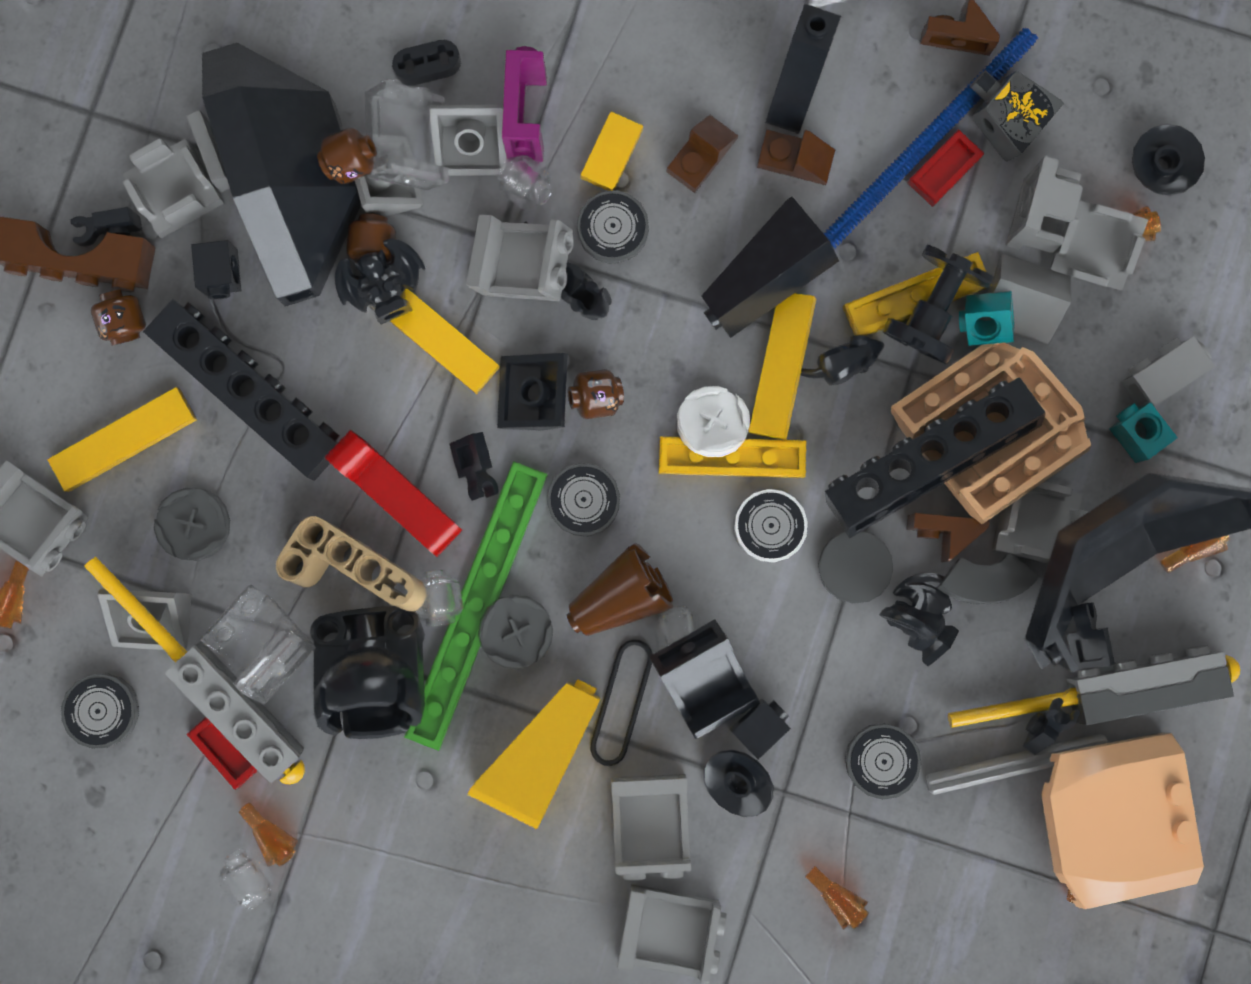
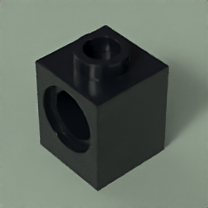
M228 240L191 244L195 288L204 295H208L210 299H225L230 297V293L241 292L238 249Z
M760 699L759 704L752 707L729 730L759 760L791 728L784 722L789 717L788 714L774 700L768 705L763 699Z

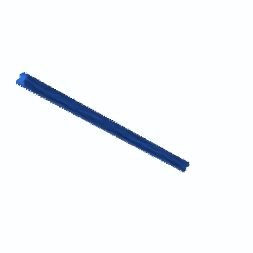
M1023 28L1010 41V44H1007V47H1004V50H1001V53H998V56H995V59H992V62H989V65L985 66L986 68L982 69V71L986 70L997 81L1001 80V77H1004V74L1013 67V64H1016V61H1019V58H1022V55H1025V52H1028V49L1034 46V43H1036L1035 39L1038 40L1037 35L1031 33L1028 28ZM971 81L961 91V94H958V97H955V100H952V103H949V106L943 109V112L937 116V119H934V122H931V125H928V128H925V131H922V134L915 138L916 141H912L913 144H909V147H906V150L900 153L897 160H894V163H891V166H888V169H885V172L878 176L879 179H875L876 182H872L873 185H869V188H866V191L860 194V198H857V201H854V204H851V207H848V210L841 214L842 217H838L839 220H835V223H832V226L826 229V233L823 232L834 249H836V245L839 246V241L842 243L843 239L845 240L846 236H849L848 234L851 233L852 229L854 230L855 226L857 227L858 223L860 224L861 220H864L876 208L877 204L879 205L880 201L882 202L883 198L885 199V196L891 192L892 188L894 189L895 185L897 186L904 179L903 177L907 176L906 174L910 173L922 161L923 157L925 158V155L943 139V136H946V133H949V130H952V127L956 126L955 124L959 123L958 121L962 120V117H965L964 114H967V111H970V108H973V105L980 101L981 97L970 88L974 81Z

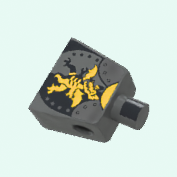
M985 70L970 86L984 100L973 113L972 118L1006 162L1020 156L1064 104L1059 98L1017 71L998 82Z

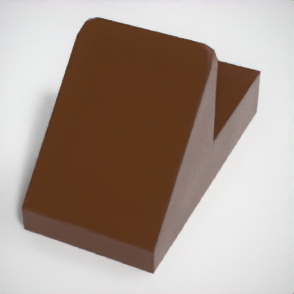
M966 0L961 9L959 21L948 15L929 16L921 33L920 44L990 56L999 43L1000 34L975 0Z
M707 116L691 129L689 140L669 164L667 173L696 193L738 139V135L713 116Z
M767 129L757 168L826 185L835 149L808 130H805L802 138Z
M913 513L908 515L907 530L917 531V537L925 539H939L940 533H943L941 562H948L987 530L990 520L981 524L974 518Z

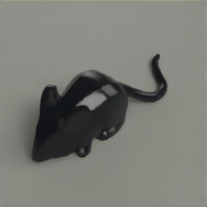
M568 262L566 267L567 282L562 290L561 299L570 304L573 311L581 312V316L598 320V318L606 317L609 312V305L612 303L607 289L604 287L599 289L598 285L586 272Z
M852 336L849 343L836 346L821 354L817 360L818 368H802L801 376L824 378L829 386L842 384L852 378L853 375L866 373L869 367L875 363L885 345L883 342L871 339L868 336Z

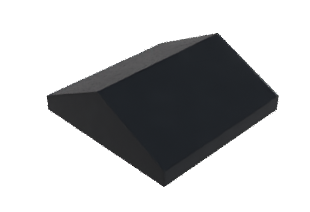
M551 353L501 356L497 428L543 431L565 427L568 354Z

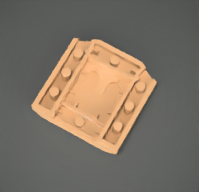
M1006 343L983 344L891 406V413L906 437H911L913 440L925 433L924 429L933 421L943 418L945 421L957 414V409L967 401L975 399L977 402L988 396L990 389L1002 381L1010 383L1018 377L1022 379L1046 412L1042 426L944 483L968 514L981 524H984L1077 460L1091 448L1090 438L1087 437L1084 425L1083 408L1035 352L1024 347L1018 349ZM997 412L987 415L989 420L996 423L1006 420L1002 414ZM960 431L955 434V437L963 442L971 441L974 438L967 431ZM927 450L922 454L925 459L935 461L942 457L936 450Z
M1158 733L1051 753L1050 762H1054L1050 782H1044L1041 794L1054 873L1060 883L1066 884L1075 899L1072 901L1076 907L1089 909L1198 883L1204 864L1184 751L1172 733Z

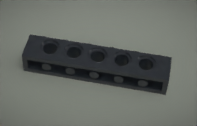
M172 299L145 328L143 333L304 476L315 481L330 464L325 459V456L337 444L336 440L340 435L324 421L318 426L311 420L309 416L313 411L297 397L292 402L285 397L282 392L286 387L271 374H268L265 378L255 370L259 364L244 350H241L238 354L228 346L232 340L218 327L214 326L211 330L201 322L205 316L192 304L187 302L185 306H182ZM199 332L197 345L187 348L186 341L189 335ZM220 356H226L227 363L225 368L219 372H214V361ZM252 379L254 382L253 391L247 396H241V384L246 380ZM279 403L281 406L279 417L269 421L266 416L267 409L272 404ZM300 427H307L309 432L308 439L303 444L296 445L293 440L295 431Z
M1018 377L1010 383L1007 381L998 383L990 389L988 396L977 402L975 399L967 401L957 409V414L945 421L943 418L933 421L924 429L925 433L913 440L911 437H907L899 441L892 448L893 451L882 458L879 456L870 458L861 465L860 471L850 477L842 475L833 480L828 485L829 489L825 491L826 503L848 537L852 538L1041 427L1046 412L1022 379ZM997 412L1002 414L1006 420L996 423L989 420L987 415ZM960 431H967L974 438L971 441L963 442L958 440L955 434ZM927 450H936L942 457L938 460L930 461L925 459L922 454ZM901 468L908 471L910 475L906 479L897 480L890 473L895 469ZM864 487H871L878 492L871 499H863L857 493Z

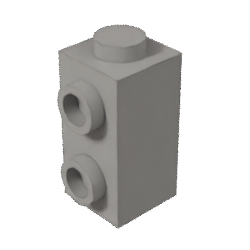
M1194 336L1183 342L1177 337L1159 348L1161 356L1152 362L1146 357L1130 367L1128 370L1132 375L1121 381V383L1138 407L1150 402L1155 407L1215 367L1210 360L1211 354L1208 348L1203 343L1197 341Z

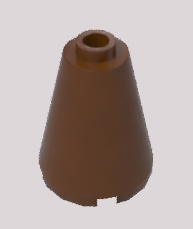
M634 543L625 549L569 604L570 613L567 614V619L576 633L582 631L586 636H590L666 612L673 608L671 604L673 597L667 583L657 567L653 569L648 562H645L651 557L639 544Z

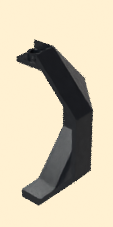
M239 43L202 53L203 102L233 200L274 294L284 306L320 296L348 235V227L355 220L361 207L355 181L341 184L335 179L330 180L323 173L317 158L318 152L321 151L322 141L326 137L344 130L337 106L329 91Z
M1148 473L1058 531L1024 638L1040 668L1043 669L1051 663L1054 666L1059 664L1071 673L1079 669L1063 640V636L1073 617V606H1078L1156 554L1251 529V488Z

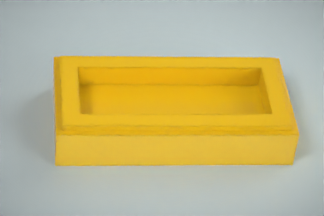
M610 111L581 172V179L607 191H614L641 136L643 125Z

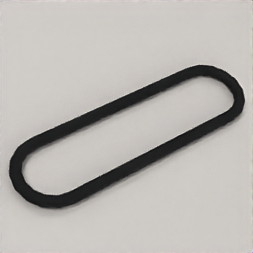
M640 640L627 641L619 648L590 747L592 757L604 766L616 765L626 755L652 667V661L649 656L652 655V651L646 643ZM629 646H640L647 653V664L622 750L617 758L604 760L597 754L596 743L622 654Z

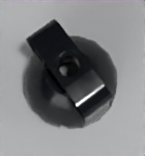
M381 606L325 614L314 620L310 628V635L314 642V718L318 728L330 735H337L343 730L344 735L351 739H377L405 733L410 726L416 727L421 723L425 709L423 665L425 633L416 611H406L396 606ZM413 625L410 631L398 633L402 626ZM338 633L333 640L323 641L328 634ZM340 711H342L343 714V728L340 719Z

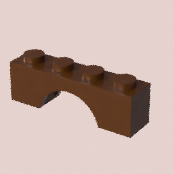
M0 216V265L4 266L3 271L6 273L27 276L28 271L40 273L39 277L57 282H62L63 277L76 278V283L90 287H98L99 282L112 284L111 288L121 289L124 292H134L135 287L148 289L156 247L144 238L107 233L101 243L93 250L82 255L65 256L59 254L55 249L50 231L38 223Z

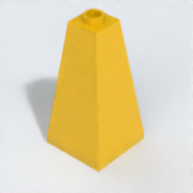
M579 679L576 680L575 684L567 682L471 786L467 795L538 829L601 698L594 695L597 688Z

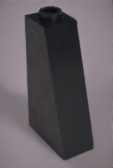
M804 4L765 123L797 134L800 133L841 18L840 15Z
M790 197L782 204L701 295L709 307L708 310L703 312L715 330L723 327L730 338L839 262L828 238L793 197Z

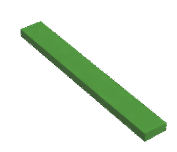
M515 461L512 462L424 685L425 709L422 721L416 727L410 726L404 738L437 751L441 749L481 647L478 636L480 619L487 607L501 596L548 475Z

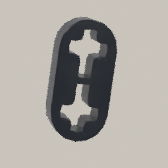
M437 40L402 49L396 53L392 61V68L397 79L407 86H415L450 77L461 66L459 51L456 45L448 40ZM439 53H447L448 57H450L448 58L449 64L442 65L439 60ZM412 60V63L416 65L413 68L414 73L407 74L404 69L406 67L405 62Z

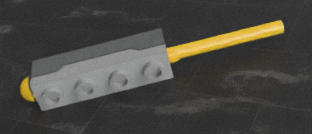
M96 556L85 564L84 567L175 662L164 674L270 784L282 773L283 775L279 779L280 782L284 784L299 782L304 776L305 765L301 759L296 763L294 762L299 759L304 748L202 641L187 652Z
M1208 645L1196 646L1185 649V656L1173 658L1172 652L1149 656V663L1137 665L1136 660L1133 659L1115 662L1113 670L1100 672V668L1077 670V677L1066 679L1068 689L1064 692L948 713V721L950 727L954 728L1045 711L1049 709L1054 699L1061 698L1064 700L1061 707L1072 706V711L1077 710L1080 712L1076 723L1083 725L1102 723L1234 697L1231 683L1239 677L1240 665L1235 658L1225 655L1224 652L1210 651Z

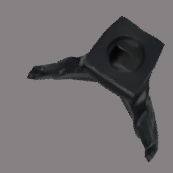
M391 238L383 241L384 246L392 254V261L389 264H386L385 254L383 250H380L379 252L366 253L359 261H354V265L362 276H355L352 273L348 258L340 260L335 270V286L341 303L345 305L346 301H348L364 313L367 312L368 305H371L375 309V317L381 325L413 311L410 303L405 299V290L409 288L416 291L419 281V269H426L421 257L411 246L403 241Z
M919 573L902 581L896 586L893 594L898 597L908 598L912 602V606L903 601H896L895 604L884 608L879 614L882 618L887 619L890 626L897 627L903 633L910 636L908 646L922 651V662L927 666H930L951 648L959 632L953 625L946 626L942 614H947L951 611L952 604L949 596L937 588L944 576L935 573Z

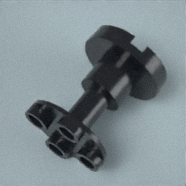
M927 245L922 256L943 271L927 302L923 300L918 301L907 324L888 318L883 333L905 346L918 350L919 353L948 364L955 351L940 342V339L952 318V315L947 312L963 280L980 287L989 288L994 276L978 268H974L973 271L970 270L973 263L960 255L952 253L948 259L945 258L947 255L945 252L934 246Z

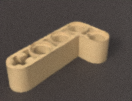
M310 516L301 521L276 561L277 574L282 579L302 587L315 585L321 579L328 566L331 565L387 603L406 611H416L422 608L428 598L427 587L420 579L339 527L316 516ZM323 530L322 539L316 543L318 533ZM352 548L350 558L344 562L345 552ZM303 561L302 570L296 575V568ZM380 565L381 572L379 576L372 580L373 570ZM397 583L403 585L408 590L406 596L397 589H394Z

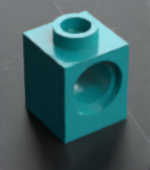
M1012 291L966 295L965 310H959L960 332H967L968 346L1014 342L1015 321ZM981 317H990V318H992L993 320L983 321V320H981V319H979V318H981Z
M1151 402L1137 407L1135 403L1131 404L1116 415L1119 422L1109 428L1135 463L1149 460L1178 438ZM1137 422L1142 423L1146 428L1145 439L1140 438L1135 431Z

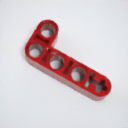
M351 429L325 456V459L346 478L358 485L436 557L462 531L449 516Z

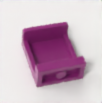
M528 46L517 47L515 50H506L502 140L508 161L543 162L544 145L540 124L524 123L526 86H546L547 74L544 53Z

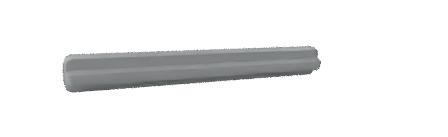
M1103 734L1090 735L1052 744L1036 755L1027 750L926 775V783L930 793L934 795L1050 768L1054 766V762H1050L1051 753L1105 744L1108 741Z

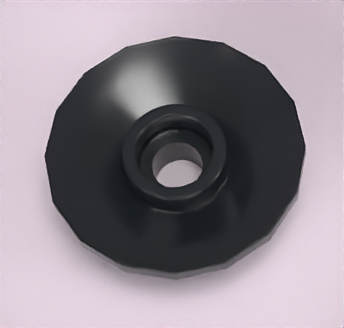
M1164 124L1153 127L1140 136L1133 148L1132 165L1135 176L1144 187L1156 194L1171 196L1184 193L1198 182L1204 171L1205 155L1202 144L1193 133L1181 126ZM1159 159H1164L1168 163V169H1164L1159 164Z
M725 750L713 755L704 768V782L709 794L719 806L732 814L742 817L758 816L768 809L773 800L774 786L769 773L759 761L747 753Z

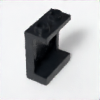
M715 619L649 656L695 739L712 732L717 727L745 713L760 702L732 651L734 649L729 639Z

